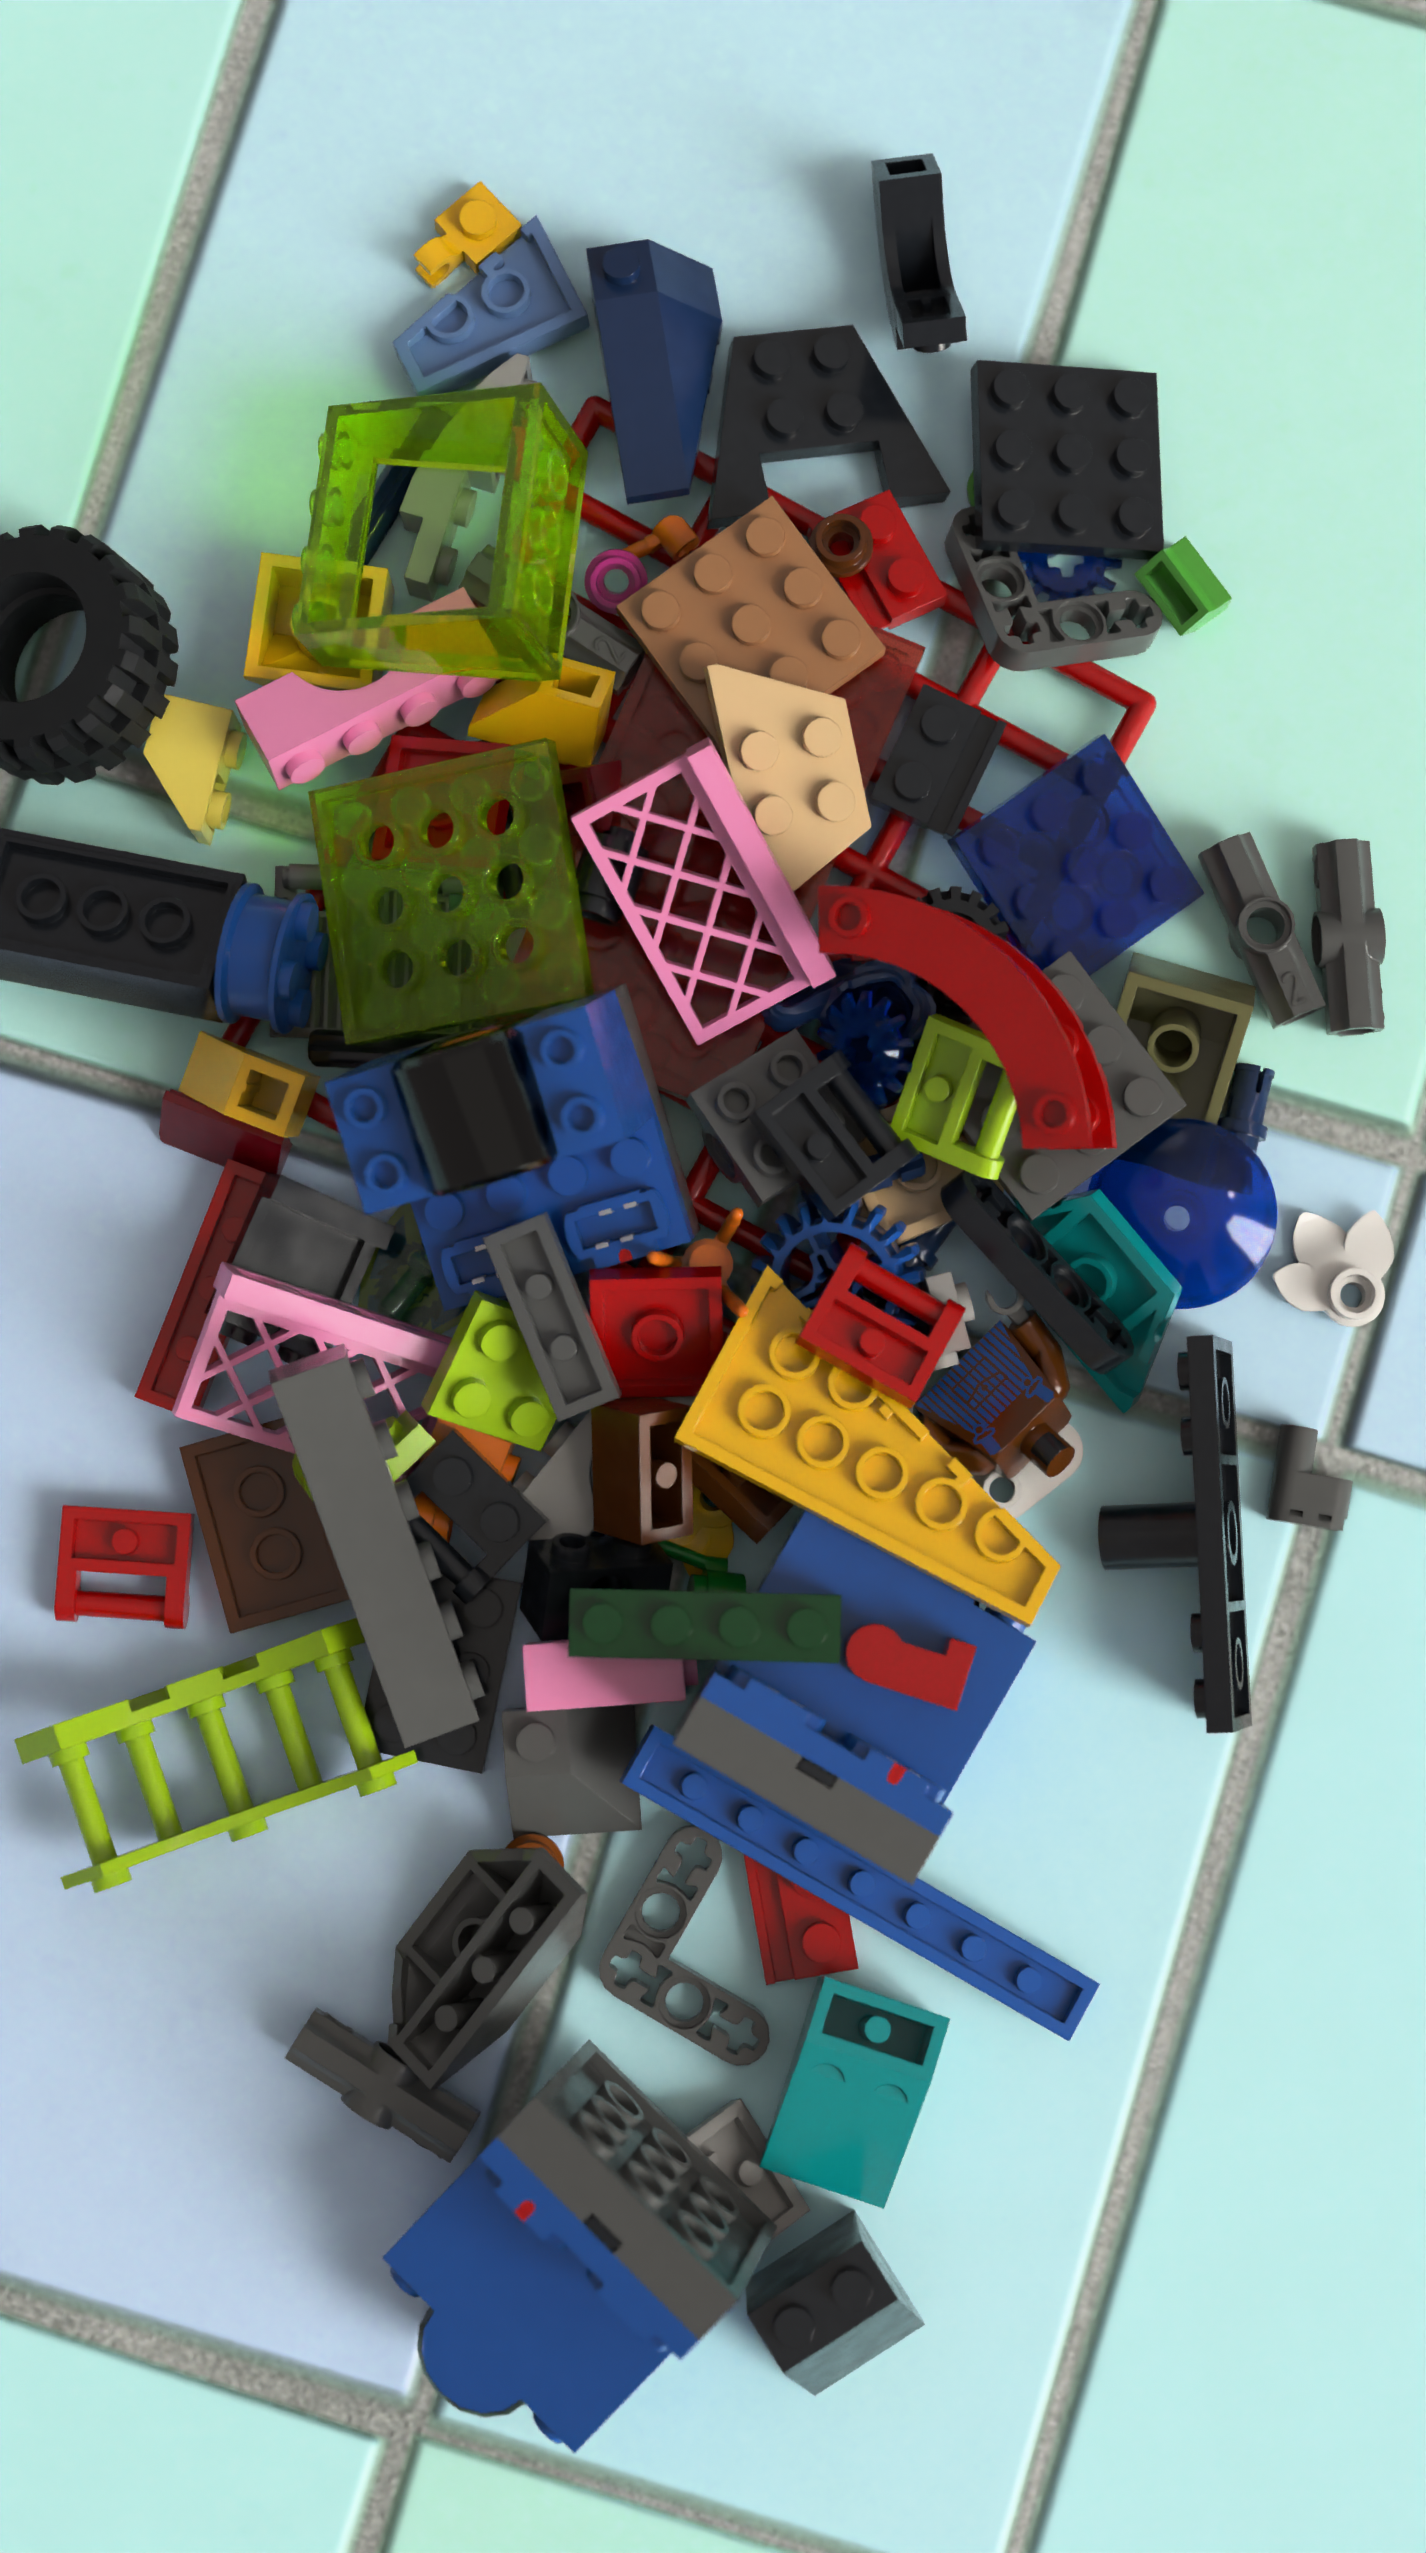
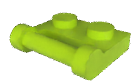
M939 1014L931 1015L926 1022L890 1126L902 1141L908 1138L915 1148L922 1153L979 1177L992 1180L998 1179L1005 1161L1000 1153L1017 1109L1006 1071L1003 1068L976 1146L959 1141L987 1062L1002 1068L1003 1066L983 1032Z

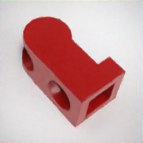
M868 1623L859 1626L850 1633L845 1642L844 1657L852 1673L866 1682L957 1711L977 1646L947 1637L942 1654L902 1642L897 1633L885 1625Z

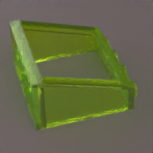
M542 383L328 406L325 432L320 435L318 440L320 465L316 489L311 492L309 499L311 524L308 544L301 553L303 577L299 603L294 606L292 612L294 636L322 666L536 682L560 680L588 451ZM378 464L505 473L488 607L356 618Z

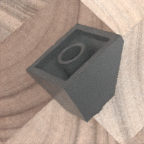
M634 1704L527 1712L526 1707L506 1708L501 1712L505 1778L513 1838L529 1833L558 1836L642 1830L640 1794L619 1782L637 1749Z

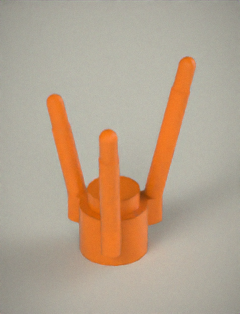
M736 1207L731 1210L714 1239L704 1238L695 1241L686 1249L683 1256H673L659 1251H650L647 1254L648 1262L659 1267L721 1266L722 1302L738 1317L743 1318L748 1314V1308L726 1283L733 1271V1258L726 1246L743 1218V1210Z

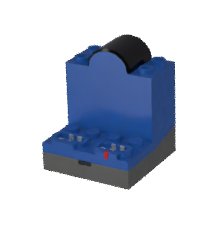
M626 983L386 1053L324 1083L365 1215L411 1203L444 1311L468 1305L475 1290L497 1298L506 1296L483 1238L546 1211L573 1275L589 1271L590 1269H602L647 1256L650 1251H660L691 1242L701 1230Z
M803 1510L756 1593L841 1595L840 1663L716 1660L676 1728L673 1745L898 1878L913 1885L954 1814L944 1804L1037 1641L1023 1634L1026 1627L987 1606L985 1610L980 1609V1602ZM874 1623L885 1625L894 1630L902 1642L942 1654L947 1637L977 1646L957 1711L866 1682L854 1675L848 1668L844 1657L845 1642L850 1633L861 1625Z
M589 2039L382 2258L391 2267L390 2273L395 2283L408 2295L415 2298L420 2296L430 2306L419 2324L417 2351L423 2373L438 2395L458 2410L484 2418L508 2415L526 2404L534 2412L533 2419L540 2431L557 2444L563 2442L575 2454L671 2353L681 2361L738 2302L777 2226Z

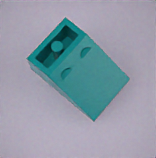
M818 1976L759 2167L884 2209L929 2090L951 2018L825 1976Z

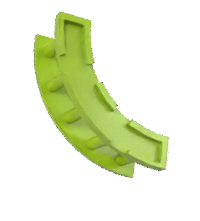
M357 1617L261 1651L254 1656L235 1663L220 1666L169 1684L162 1689L106 1706L14 1739L22 1765L48 1756L52 1768L59 1766L92 1866L60 1877L64 1890L91 1882L94 1893H98L132 1880L129 1871L131 1866L228 1831L231 1842H235L267 1830L268 1826L265 1817L353 1786H357L360 1797L396 1785L397 1781L394 1772L418 1763L415 1751L412 1750L382 1761L349 1662L355 1660L351 1648L366 1642ZM314 1662L317 1673L323 1671L325 1673L357 1766V1770L325 1781L322 1780L290 1687V1683L295 1682L291 1669ZM255 1683L258 1694L265 1693L298 1788L297 1791L255 1806L253 1805L221 1708L226 1707L223 1694ZM186 1707L189 1719L195 1717L197 1719L229 1815L183 1831L150 1733L156 1731L152 1719ZM115 1733L118 1744H126L158 1839L156 1842L118 1856L84 1758L90 1755L86 1742Z

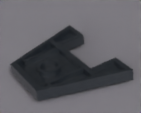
M853 325L733 338L728 351L706 530L730 526L769 498L761 464L769 462L874 451L882 491L890 489L899 507L945 502L951 492Z

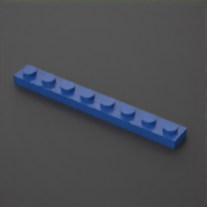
M653 1724L650 1725L619 1779L620 1783L1051 2032L1070 2041L1100 1983L919 1878H916L913 1885H910L673 1745L674 1736Z

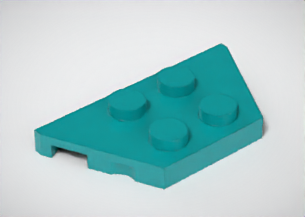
M1100 1189L1063 1197L1030 1223L1118 1317L1132 1338L1134 1354L1109 1373L1099 1374L1091 1370L1056 1333L1124 1414L1140 1399L1183 1287Z

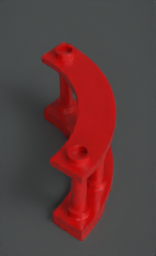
M818 885L819 953L850 954L851 961L869 962L877 959L914 973L943 991L979 1026L994 1048L1011 1085L1020 1119L1022 1149L1071 1150L1117 1148L1114 1111L1101 1063H1098L1094 1049L1083 1030L1084 1026L1062 992L1035 963L1012 944L990 930L952 912L887 891L855 886Z

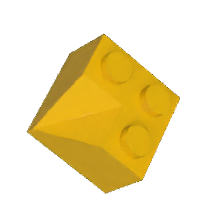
M261 552L243 675L245 680L264 686L293 672L304 681L316 687L343 691L367 686L383 677L395 592L388 568Z

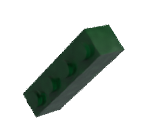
M570 1588L568 1657L840 1663L841 1595Z

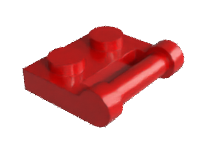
M851 1242L798 1335L795 1344L911 1409L917 1402L957 1328L966 1307L950 1298L945 1303L870 1261L866 1258L868 1251ZM853 1281L931 1325L928 1335L920 1333L849 1292L848 1289Z
M63 1505L54 1605L55 1620L77 1622L79 1616L163 1621L165 1628L186 1629L190 1606L189 1583L195 1514ZM81 1571L167 1577L165 1596L81 1590Z

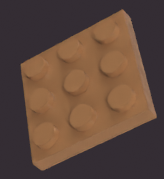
M773 496L616 606L618 616L706 735L710 737L720 754L721 750L703 667L719 664L831 694L883 657L886 650L874 631Z

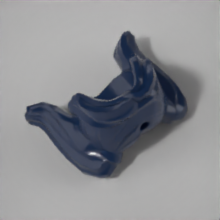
M841 958L832 962L836 977L814 989L810 985L763 1010L761 1014L764 1017V1022L775 1032H789L814 1019H818L828 1038L836 1048L844 1053L853 1066L863 1069L868 1073L869 1076L860 1087L880 1111L901 1096L928 1017L936 1014V1004L932 996L919 984L915 983L916 974L877 959L862 964L861 962L851 961V958Z

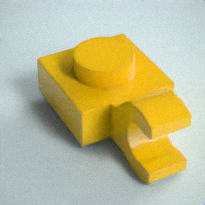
M479 181L434 219L435 231L441 237L429 240L414 254V259L419 263L415 268V272L431 289L441 284L463 262L478 274L480 272L478 266L496 251L500 255L522 236L520 231L522 224Z

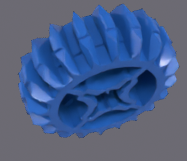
M862 1198L829 1223L822 1214L820 1216L817 1209L813 1210L807 1201L800 1202L797 1205V1214L800 1222L787 1213H783L778 1217L775 1222L783 1237L770 1232L763 1235L760 1244L772 1256H757L752 1261L751 1266L757 1273L763 1274L768 1265L784 1281L783 1284L806 1308L815 1307L825 1288L816 1290L831 1275L832 1271L829 1269L832 1268L834 1272L844 1254V1250L839 1245L838 1240H831L827 1233L838 1232L854 1236L866 1243L877 1254L867 1255V1259L911 1284L922 1282L927 1276L925 1268L919 1266L906 1267L905 1265L906 1261L911 1260L920 1252V1247L916 1242L908 1243L900 1248L895 1240L907 1228L904 1222L901 1220L897 1221L886 1231L879 1225L886 1214V1207L878 1204L869 1213L868 1218L860 1215L863 1206ZM808 1238L814 1251L809 1256L814 1270L813 1278L806 1281L801 1287L791 1290L789 1269L792 1256L799 1243ZM758 1281L751 1286V1294L754 1288L756 1287ZM853 1281L848 1291L864 1300L863 1286ZM887 1301L884 1312L914 1328L917 1322L915 1317Z

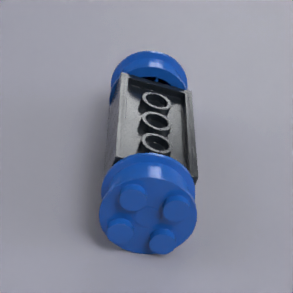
M0 828V980L219 1023L234 1024L242 1016L270 1021L272 1029L280 1034H287L294 1027L304 1028L307 1024L312 1004V994L309 990L312 971H321L323 969L329 949L328 934L319 932V908L313 895L301 892L292 900L268 896L264 894L259 884L247 882L245 874Z

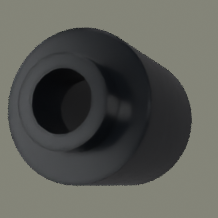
M611 825L610 830L603 831V833L595 832L602 846L627 853L630 852L635 835L634 832ZM584 846L569 893L574 896L570 910L590 921L618 927L623 912L588 849ZM639 846L637 856L649 859L650 853ZM610 858L622 880L626 863ZM635 865L627 888L633 901H635L645 868Z

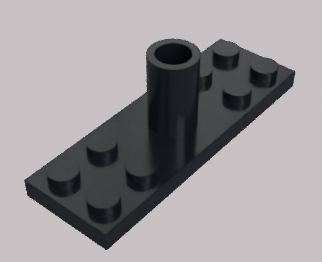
M1214 1335L1186 1336L1187 1351L1178 1353L1177 1375L1180 1390H1189L1190 1417L1181 1418L1180 1436L1183 1455L1193 1456L1195 1502L1101 1506L1098 1519L1099 1552L1102 1566L1105 1570L1198 1567L1200 1613H1192L1190 1635L1193 1652H1202L1204 1679H1195L1194 1682L1195 1714L1197 1719L1206 1718V1733H1234L1252 1726L1233 1347L1231 1341Z

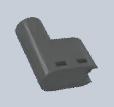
M1280 1424L1266 1519L1325 1530L1343 1531L1344 1519L1348 1517L1353 1481L1312 1474L1318 1430L1296 1425Z

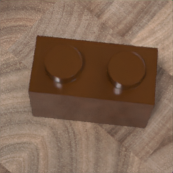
M630 1397L614 1399L591 1409L594 1531L639 1545L693 1535L692 1451L674 1442V1437L691 1406L657 1397Z

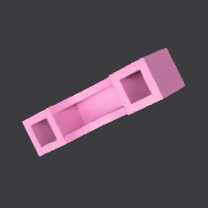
M462 587L407 614V641L402 655L393 668L377 681L357 689L336 691L316 687L291 672L234 701L249 738L278 790H281L293 783L302 784L313 780L323 772L325 767L349 755H361L369 752L383 738L407 726L415 727L430 721L439 710L463 698H475L486 693L493 687L495 682L505 678L499 646L465 588Z

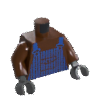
M1015 1287L1016 1300L1007 1308H1001L995 1304L992 1295L986 1290L985 1301L988 1307L993 1312L1008 1316L1011 1320L1009 1329L999 1320L959 1360L960 1364L954 1365L914 1405V1408L920 1414L916 1418L929 1430V1434L953 1459L956 1458L972 1475L984 1476L994 1471L1002 1477L1010 1479L1015 1477L1031 1461L1049 1478L1054 1477L1070 1464L1075 1454V1449L1058 1434L1069 1423L1072 1416L1063 1402L1071 1387L1062 1347L1035 1310L1027 1311L1023 1305L1025 1298ZM913 1406L911 1409L907 1408L911 1413H913Z

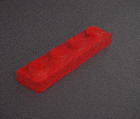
M227 1159L139 1383L135 1398L170 1411L173 1410L208 1315L204 1312L214 1292L213 1284L221 1262L226 1263L266 1174L265 1172ZM219 1333L218 1337L224 1350H226L230 1338ZM215 1348L212 1351L208 1365L220 1360ZM215 1376L201 1382L193 1405L203 1408Z

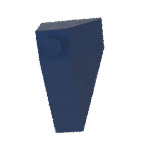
M649 239L586 248L591 295L627 505L690 495L702 434V419L707 394H710L713 378L712 369L716 348L720 343L723 328L713 268Z

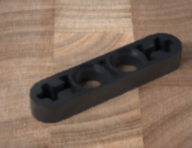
M962 1171L941 1188L942 1204L952 1220L1091 1370L1099 1374H1107L1134 1354L1132 1338L1123 1323L991 1179Z

